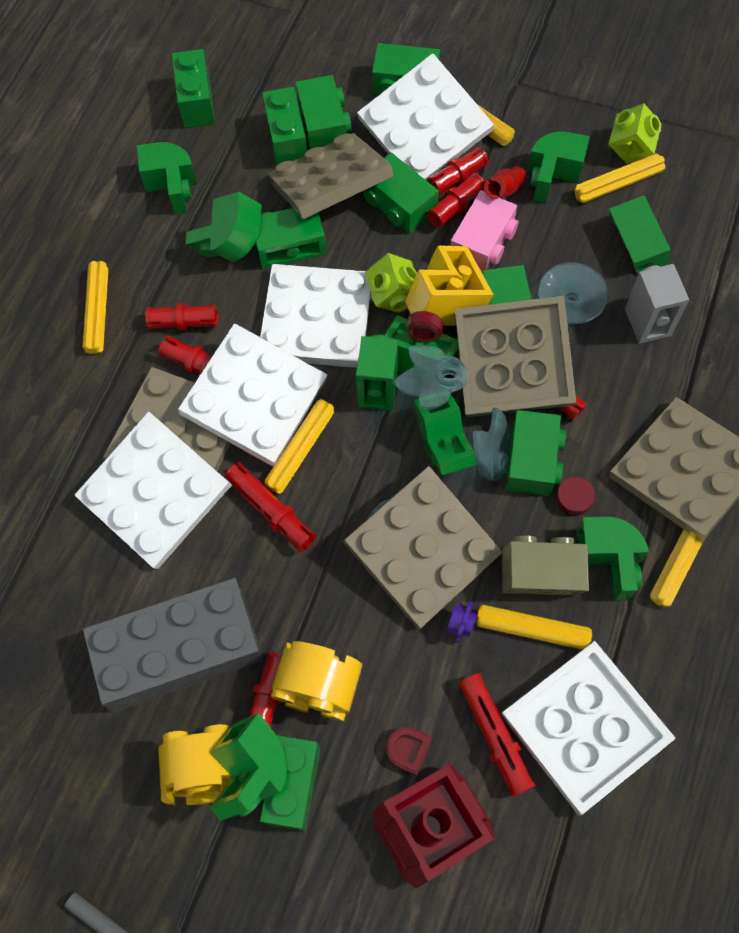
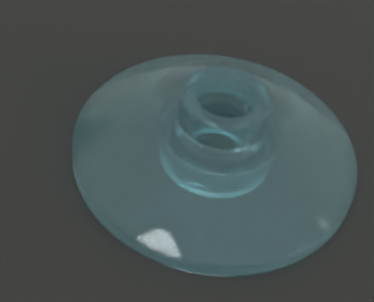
M568 262L554 266L545 273L539 285V298L564 295L567 323L582 324L595 319L602 313L608 300V288L603 277L593 268L581 263ZM567 297H573L577 301L569 300Z

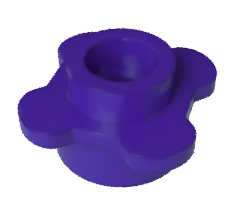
M469 601L468 607L456 603L446 632L457 636L455 641L457 643L460 642L462 634L470 637L477 614L471 612L472 601Z

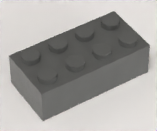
M236 578L83 629L101 704L113 713L264 661L242 590Z

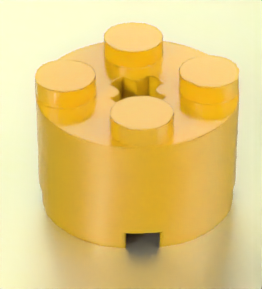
M293 641L292 645L286 642L271 688V697L286 702L285 706L291 709L308 712L310 707L321 711V715L343 722L346 714L350 711L363 665L348 655L346 656L345 663L339 661V657L334 655L335 650L300 641Z
M211 725L204 728V733L188 735L185 731H173L163 735V744L158 748L161 801L163 803L175 805V797H186V805L208 804L216 800L231 779V776L217 761L211 751L229 729L228 725Z

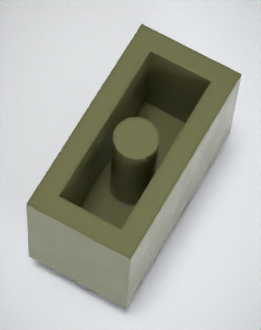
M516 536L513 538V541L502 548V593L578 596L589 591L587 544H574V538L569 537L552 538L551 543L537 542V537Z

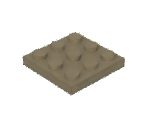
M352 133L342 134L336 137L333 143L324 147L312 148L305 153V156L299 159L284 161L278 164L275 170L268 173V176L275 189L301 218L305 219L393 177L394 174L391 164Z
M564 295L455 309L466 417L576 405Z
M151 367L103 458L106 460L148 412L158 418L217 472L231 443L179 414L178 409L194 386V382Z
M676 397L610 471L609 478L688 533L691 531L696 534V538L703 542L739 499V437Z
M429 466L342 541L416 628H422L502 554L500 548Z

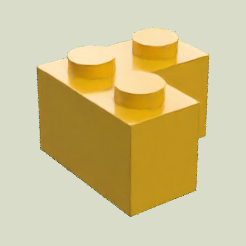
M437 246L427 269L418 271L405 299V303L411 314L417 311L432 312L443 320V326L457 325L455 309L488 305L494 294L467 246Z

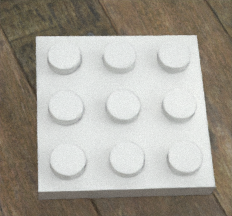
M434 54L427 57L357 112L359 120L388 154L392 152L425 180L444 169L447 162L461 156L493 131L494 128L491 120Z
M272 264L260 338L307 364L357 368L361 336H366L371 299V290L365 275L366 271Z
M234 323L178 411L181 416L274 467L324 385L327 374Z
M148 412L78 490L75 496L155 569H159L232 484L158 418Z
M595 641L501 714L579 816L583 815L676 739Z

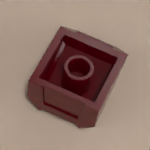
M451 764L384 801L373 811L376 832L381 836L399 868L401 877L415 889L495 839L490 819L464 776Z

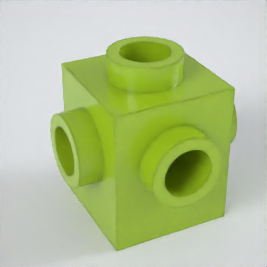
M644 103L630 109H625L616 114L609 145L626 164L654 155L661 131V122L657 115L653 114Z
M387 253L365 272L375 306L400 313L408 309L405 299L417 272L413 267L412 261Z

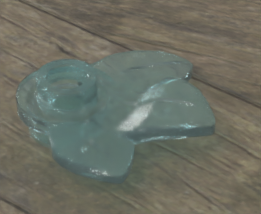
M417 345L409 348V355L414 367L395 379V386L407 395L419 396V404L422 409H433L445 404L452 392L458 391L465 386L468 379V371L461 360L452 356L446 357L441 349L434 346ZM452 374L455 378H445L443 376Z
M492 408V420L489 431H474L473 442L479 474L482 477H487L490 481H499L509 467V457L507 454L511 445L510 425H507L503 412L498 408Z

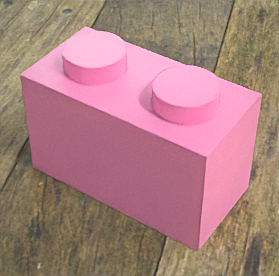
M480 190L451 239L450 246H467L481 272L482 270H488L491 264L497 265L504 252V241L506 238L511 240L519 224V221L515 220L517 205L501 198L491 199L484 191Z

